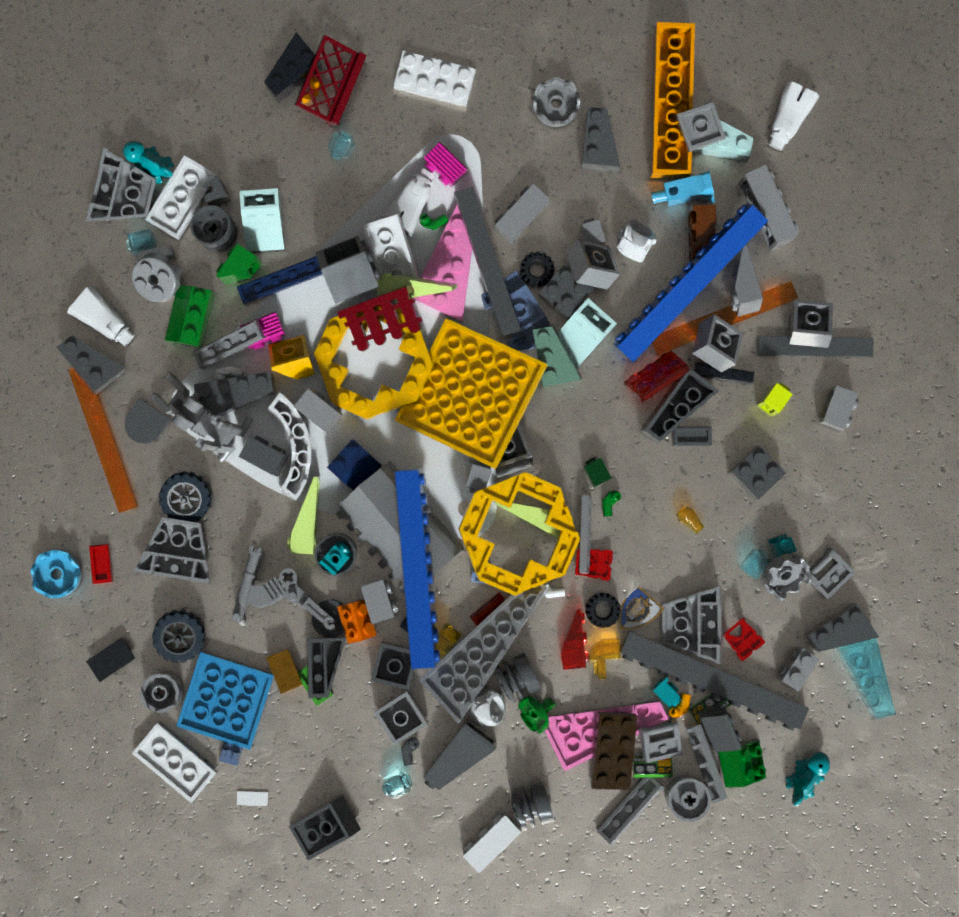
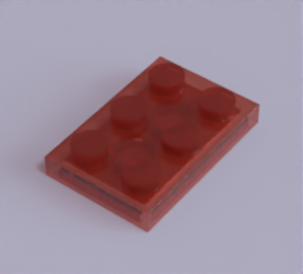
M670 350L662 354L654 362L646 365L638 373L631 375L624 383L643 403L689 372L690 369L682 359Z

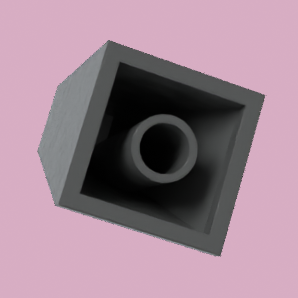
M465 720L425 773L423 779L426 781L424 783L433 790L434 788L440 790L494 752L497 748L496 742Z

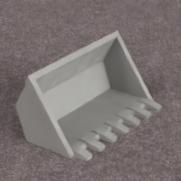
M390 461L338 504L341 509L336 515L340 519L347 515L351 520L347 528L352 531L357 527L362 533L357 537V540L361 544L368 540L372 545L367 550L370 556L378 552L383 558L378 562V565L382 569L389 565L393 570L388 575L391 581L399 577L404 583L395 471H398V469ZM425 505V513L428 512L429 524H426V527L431 537V543L428 544V552L432 553L430 572L433 571V574H435L462 552L464 548L434 514L432 507ZM404 584L399 587L402 594L405 593Z

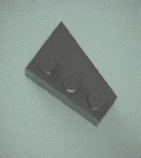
M854 603L804 634L813 649L818 652L879 638L860 606Z

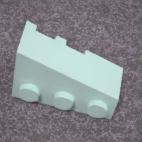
M720 120L726 139L692 151L693 153L747 162L751 155L753 138Z

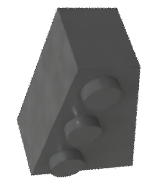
M588 107L581 169L619 172L620 163L608 111L605 108Z
M73 335L57 346L58 352L94 395H97L126 372L125 367Z
M346 637L306 638L308 698L329 697Z

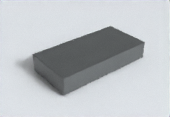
M712 426L677 427L673 430V446H712Z

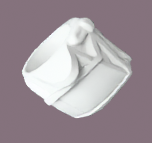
M631 219L619 230L616 247L625 257L642 263L652 245L656 243L657 238L652 229L639 220Z
M492 689L487 691L481 690L467 711L469 720L473 724L480 726H496L500 724L506 712L504 694L494 692Z

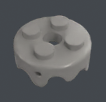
M553 77L546 82L539 83L533 96V109L536 117L542 123L551 127H561L569 124L578 114L580 96L575 84L571 80ZM558 99L562 105L559 108H554L551 105V101Z
M150 252L135 263L132 269V282L137 292L147 300L153 302L166 301L180 288L181 268L177 264H171L166 255ZM151 275H155L158 278V283L152 281Z
M786 553L775 558L764 568L762 573V583L769 594L773 593L781 601L786 600V594L798 593L800 591V584L803 581L808 584L812 582L810 566L801 555Z

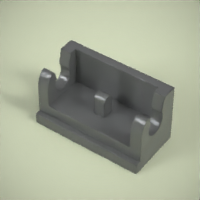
M218 175L202 185L203 189L208 186L213 188V190L204 195L208 205L219 207L231 202L225 185Z

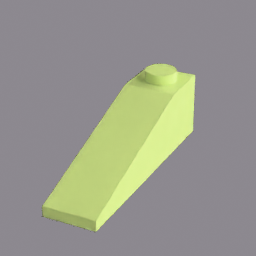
M392 273L381 274V278L377 280L379 287H376L378 296L412 284L414 292L409 294L410 298L453 291L458 288L457 284L404 275L392 276Z
M320 477L313 478L292 530L291 537H288L287 548L290 549V553L315 554Z
M495 502L497 506L558 539L561 531L544 524L549 512L548 509L512 503L511 508Z

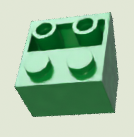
M237 244L236 247H232L229 250L225 263L222 262L217 268L216 276L224 284L250 280L254 277L262 262L256 255Z
M759 740L741 742L742 749L719 752L725 787H746L766 779V769Z

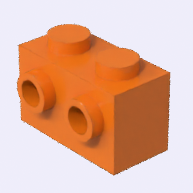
M364 599L337 607L348 644L363 641L377 635L374 624L371 623Z

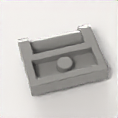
M829 548L826 551L827 554L810 569L812 576L811 584L826 599H829L856 573L832 548ZM833 559L836 563L817 580L814 576Z
M671 720L667 724L650 728H639L643 759L646 763L682 755L677 720ZM671 731V736L649 740L651 735Z

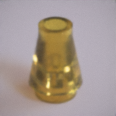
M686 505L677 513L678 521L696 534L704 528L692 507L689 508Z

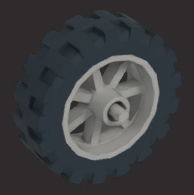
M182 471L181 473L173 474L165 481L159 492V505L162 507V512L168 515L167 518L197 522L200 518L204 517L212 502V491L209 488L208 482H205L202 476L195 475L196 473ZM179 485H182L183 493L177 491L174 488H176ZM186 485L193 487L190 491H186ZM197 490L199 497L192 496V493ZM172 492L180 496V498L172 500ZM190 500L199 501L198 506L195 508ZM180 502L182 504L181 508L176 507L174 503ZM185 504H188V506L191 508V510H189V511L183 510Z

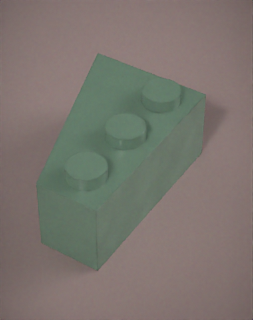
M551 324L534 327L533 334L538 360L548 365L542 376L543 387L581 380L582 376L555 326Z

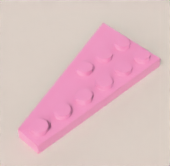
M456 205L421 276L423 279L457 284L458 288L453 291L413 298L462 323L472 247L458 205Z
M660 701L549 716V727L545 730V733L564 771H567L594 756L598 712L636 713V735L639 734V728L654 727L668 720V717Z

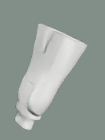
M786 81L778 109L772 123L771 139L768 143L769 146L780 151L793 138L819 99V95L816 92L807 88L802 92L803 86L793 81Z
M422 168L419 174H415L406 183L401 192L381 215L380 219L399 214L405 234L412 237L428 199L430 188L433 184L431 181L435 175Z
M92 285L86 287L68 308L67 313L96 330L106 338L115 340L117 343L120 342L124 346H127L135 336L129 330L130 327L126 325L124 319Z

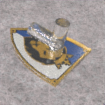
M635 584L622 602L619 616L620 629L643 627L657 618L665 608L640 586Z

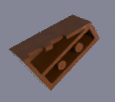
M692 205L687 213L689 261L696 257V253L700 248H705L709 244V239L715 234L717 222L716 205Z

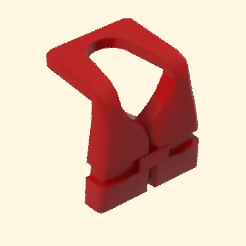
M578 549L575 575L595 579L601 578V580L606 581L611 580L612 568L610 565L613 560V551L590 550V561L592 563L590 565V573L581 574L579 573L580 549Z
M742 618L723 634L741 661H744L752 654L753 650L756 651L765 643V640L760 635L758 636L756 631L745 622V618ZM739 624H741V637H736L729 634L733 629H735Z

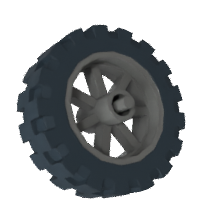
M172 610L170 613L167 612L163 617L159 618L152 634L153 646L157 649L158 655H162L163 659L167 661L168 659L172 660L173 663H177V661L184 663L189 659H194L200 653L206 636L205 627L202 625L200 618H196L194 613H188L186 610ZM174 624L175 632L167 628ZM178 624L185 625L183 629L178 628ZM189 627L193 634H185L186 629ZM165 633L174 637L165 640ZM184 638H193V641L189 645ZM174 641L176 643L175 648L170 646L169 643ZM182 642L186 648L178 649V646Z

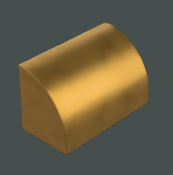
M288 649L266 658L281 694L302 685Z

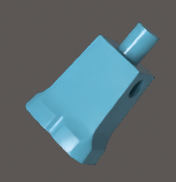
M709 170L696 176L664 183V190L651 192L653 204L667 201L668 206L697 200H707L711 204L715 203Z

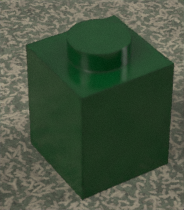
M593 457L585 462L586 466L583 469L593 488L611 479L601 458L596 459V457Z

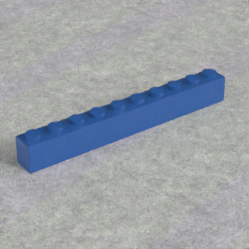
M749 203L741 205L736 211L737 214L723 224V229L709 239V244L705 248H700L696 253V257L683 266V271L669 281V286L665 290L659 291L655 296L656 299L642 309V314L629 323V328L617 335L616 341L613 344L632 362L647 349L768 222L754 205Z
M422 469L395 471L411 669L435 668L438 662H440V650L436 648V642H439L438 630H435L434 624L437 623V612L433 611V603H435L436 597L435 591H432L431 583H434L433 571L430 572L432 553L428 552V544L431 543V537L426 527V524H429L428 512L425 513L427 493L423 491L426 477L425 473H422Z

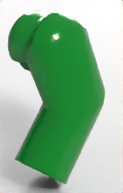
M444 213L437 218L429 217L428 214H422L419 218L420 224L424 228L436 230L448 222Z
M610 491L602 499L603 517L613 516L612 506L621 499L619 491Z

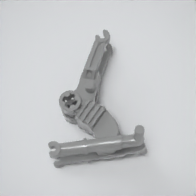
M168 372L165 378L178 391L169 404L155 392L151 396V400L166 413L174 415L171 421L183 430L189 428L203 438L208 434L215 439L214 442H211L210 440L198 438L194 445L200 447L202 451L207 449L212 452H220L221 454L217 459L223 463L236 449L233 445L229 444L234 435L244 437L253 419L246 416L242 425L221 420L213 411H210L208 408L206 409L198 401L202 396L195 391L190 396V390L174 374Z
M250 546V554L245 570L242 572L243 577L232 614L234 621L241 626L246 624L243 616L248 604L256 608H262L276 604L285 598L310 612L328 631L336 630L334 624L330 625V623H334V619L312 601L307 593L299 588L300 579L293 569H283L278 578L273 577L260 586H254L255 581L258 579L256 577L265 553L260 547L256 550L254 546ZM287 575L293 578L291 583L286 580L285 577Z

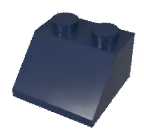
M352 439L327 468L354 491L383 465Z

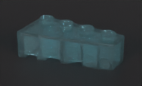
M877 638L835 648L871 717L880 719L896 715Z

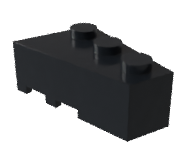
M297 32L264 81L266 88L278 103L304 83L315 56ZM320 60L317 62L318 70L323 68Z

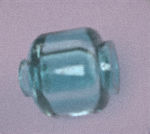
M342 131L334 133L327 146V149L331 152L330 156L339 161L342 158L348 159L355 147L354 137Z
M401 770L391 773L384 778L383 792L392 799H398L410 792L412 780L408 773H404Z

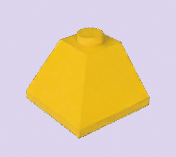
M305 334L268 344L273 371L296 380L315 374Z

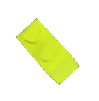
M776 383L769 387L757 406L769 415L774 416L781 412L793 394L789 392L790 388L785 384Z

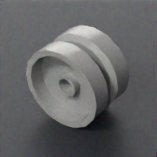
M680 775L670 781L666 788L665 800L667 806L677 818L682 821L694 822L707 814L711 806V796L709 790L700 779L692 775ZM687 795H690L689 800H684V798H687Z

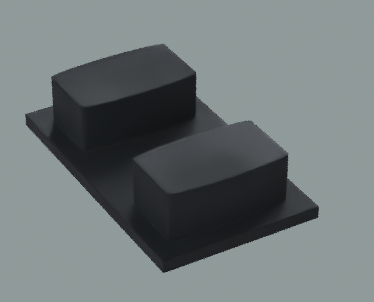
M120 638L86 662L98 681L101 682L134 660L135 657L123 638Z

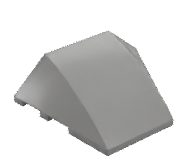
M103 147L99 163L100 168L86 221L148 217L156 179Z
M162 517L151 537L150 543L133 572L210 584L201 523Z
M718 586L662 604L664 608L662 611V643L721 664L724 644L721 587Z

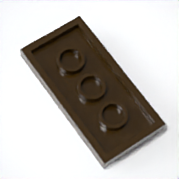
M598 712L591 777L592 789L630 790L637 726L636 713Z

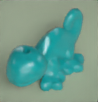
M129 141L124 145L123 154L129 162L134 163L135 167L156 179V184H163L161 176L168 178L173 176V172L169 168L174 167L171 157H160L156 147L145 148L139 141Z
M819 751L814 753L809 759L796 760V772L785 778L787 782L786 788H794L792 795V804L794 806L800 805L803 798L806 800L809 797H814V785H818L820 781L825 780L823 775H826L830 769V760L825 753Z

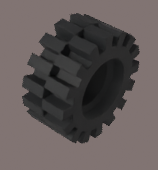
M536 251V253L531 252L529 255H526L520 266V275L523 281L534 288L535 286H538V288L543 285L545 286L552 279L555 271L554 262L551 260V257L547 256L544 252L540 253V251ZM537 262L541 263L545 268L543 275L538 277L530 272V266Z
M598 593L589 598L585 612L588 620L593 625L600 628H608L619 620L621 606L613 595ZM600 603H607L610 606V614L605 618H601L596 614V607Z

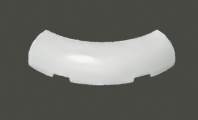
M279 393L267 409L282 426L290 447L289 470L279 491L291 499L297 500L309 474L311 443L306 425L297 409L293 407L294 405L284 395Z

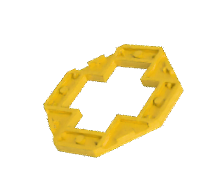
M380 305L375 306L376 311L381 310ZM396 309L400 323L406 322L401 309ZM363 311L358 312L359 317L364 316ZM379 315L380 321L387 324L384 315ZM337 316L329 320L314 355L330 400L334 405L368 420L379 414L400 408V406L418 401L434 366L421 331L411 333L408 327L402 328L406 334L398 350L415 357L400 391L382 384L375 400L372 401L342 387L349 369L334 363L333 360L349 326L345 327L346 317L340 319ZM365 320L361 323L365 333H367L369 327Z
M527 472L474 492L458 528L478 580L514 596L564 576L580 541L569 508L564 501L561 488ZM517 491L551 505L544 524L561 531L547 566L528 559L521 577L488 563L495 544L478 537L492 501L511 508Z

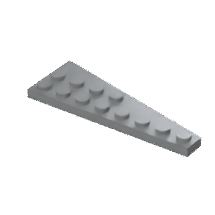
M544 584L526 590L516 596L511 594L443 657L435 668L429 670L420 679L421 683L457 723L461 722L547 591V587Z

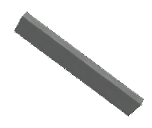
M758 337V356L873 357V338L832 337L828 348L792 345L789 344L790 337Z

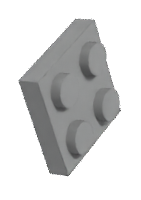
M713 102L676 115L688 152L726 139Z

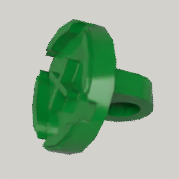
M526 696L518 704V709L522 711L520 714L521 719L531 731H538V734H541L549 727V719L546 713L552 710L556 703L551 697L539 703L533 697Z

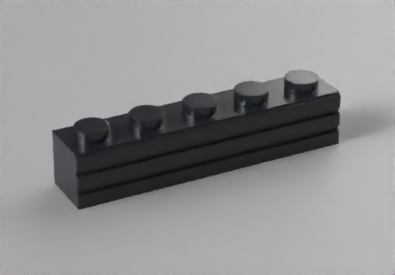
M694 363L693 371L704 378L748 385L753 384L755 372L728 368L720 372L708 364Z

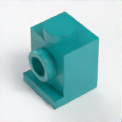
M786 533L768 540L775 558L797 551L792 537H787Z
M337 542L319 563L332 575H335L351 557L352 553L347 545ZM333 556H337L339 558V561H337Z
M663 676L651 690L669 708L671 706L675 707L682 700L677 694L679 689L672 682L667 684L669 679Z

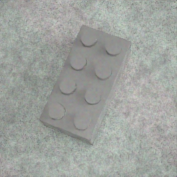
M764 165L746 173L738 184L747 203L754 205L768 220L760 230L769 250L772 251L790 243L799 235V228L789 215L791 214L789 206L786 203L784 204L781 198V189L779 186L776 187L773 181L774 175L772 170Z

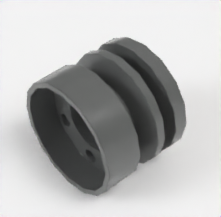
M207 205L194 213L190 225L191 232L196 240L206 249L212 252H222L228 250L234 244L238 232L236 223L222 208Z
M344 533L327 535L319 542L315 549L317 566L328 575L332 574L319 562L337 542L347 545L352 555L337 571L335 576L345 574L352 568L357 559L358 550L356 544L351 537Z
M525 653L513 658L515 667L511 668L507 662H504L507 671L502 672L499 665L495 669L498 683L504 695L507 696L511 703L516 702L513 695L515 692L518 693L520 699H523L521 690L523 688H526L530 695L542 689Z
M543 782L530 785L531 795L528 796L524 788H521L522 798H518L516 790L511 791V804L514 815L523 831L528 830L526 824L528 820H530L532 829L535 828L534 818H539L542 825L555 822Z

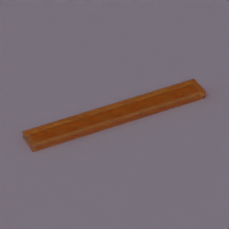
M792 281L762 292L763 301L758 312L737 317L736 311H732L730 305L661 333L652 342L657 356L695 341L699 323L714 314L732 326L798 299Z
M73 369L68 370L118 512L123 513L139 507L99 394L94 395Z

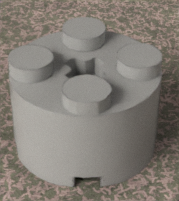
M159 672L149 676L144 681L140 690V699L143 705L156 713H164L173 709L183 698V685L180 679L170 672ZM165 690V693L160 695L158 691Z

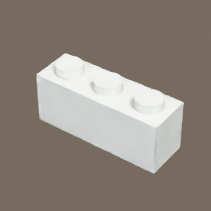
M506 812L502 815L500 813L497 814L491 821L493 824L488 829L484 827L477 834L479 838L474 842L470 841L463 848L465 850L463 857L478 873L491 863L521 833V828Z

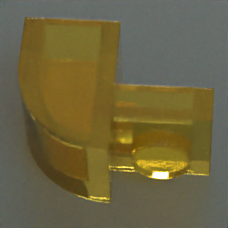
M448 623L438 632L439 642H436V648L440 650V660L461 637V634Z
M619 638L601 639L591 647L588 659L596 660V663H593V673L597 675L598 679H606L605 659H621Z

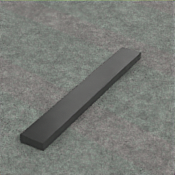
M470 187L455 191L454 196L501 336L520 332L521 329L474 189Z

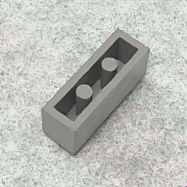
M534 184L530 187L526 186L520 193L521 197L518 201L513 200L507 207L509 210L505 215L500 214L494 221L496 223L494 229L510 244L518 238L550 202V198Z

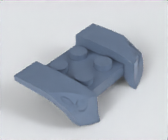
M516 270L505 277L504 282L521 331L512 334L513 338L507 340L506 343L511 348L525 353L536 348L533 334L534 327L551 324ZM485 290L481 297L485 309L489 310L492 307Z

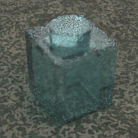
M150 229L127 234V249L135 256H137L136 253L139 251L157 248L154 233Z
M752 549L738 568L751 578L757 580L771 561L767 559L769 555L763 550L759 549L757 551Z

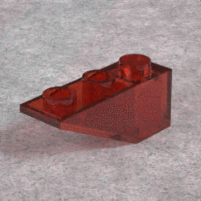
M580 609L575 610L560 649L563 670L586 668V663H589V653L584 648V643H587V634L582 630V624H585L584 612H580Z

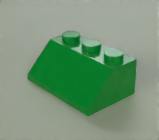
M180 285L175 294L165 341L194 348L203 347L215 293L199 287Z

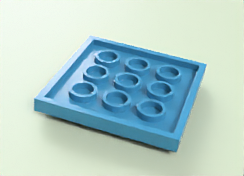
M200 652L177 727L250 750L274 679L273 674Z

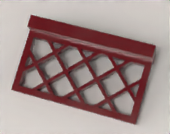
M323 35L294 105L326 121V124L330 126L338 125L367 55L362 52H356L338 41ZM326 42L332 44L334 53L326 55L324 49ZM344 51L351 55L349 62L343 64L339 54ZM336 54L339 66L331 68L327 57ZM324 59L328 70L319 73L317 62ZM341 68L343 74L342 79L339 81L335 80L332 70ZM329 72L332 83L324 86L320 75ZM317 76L320 87L312 90L309 83L310 79ZM333 85L336 94L329 99L325 88ZM321 89L325 100L317 103L313 92ZM310 94L313 105L306 106L302 104L303 96ZM325 102L329 109L326 116L321 114L318 105Z

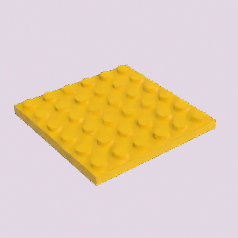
M446 318L429 350L434 366L418 401L401 406L395 421L496 469L548 365Z

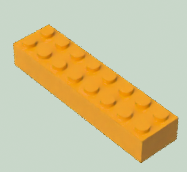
M657 22L654 29L650 178L683 179L691 175L692 151L688 152L676 115L693 109L695 23Z

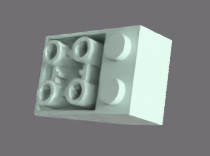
M279 189L240 191L241 216L246 250L249 252L285 250L281 193Z
M589 298L578 308L558 331L577 368L612 331L617 323Z

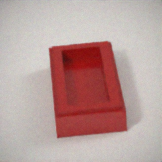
M110 544L89 546L92 584L113 582Z

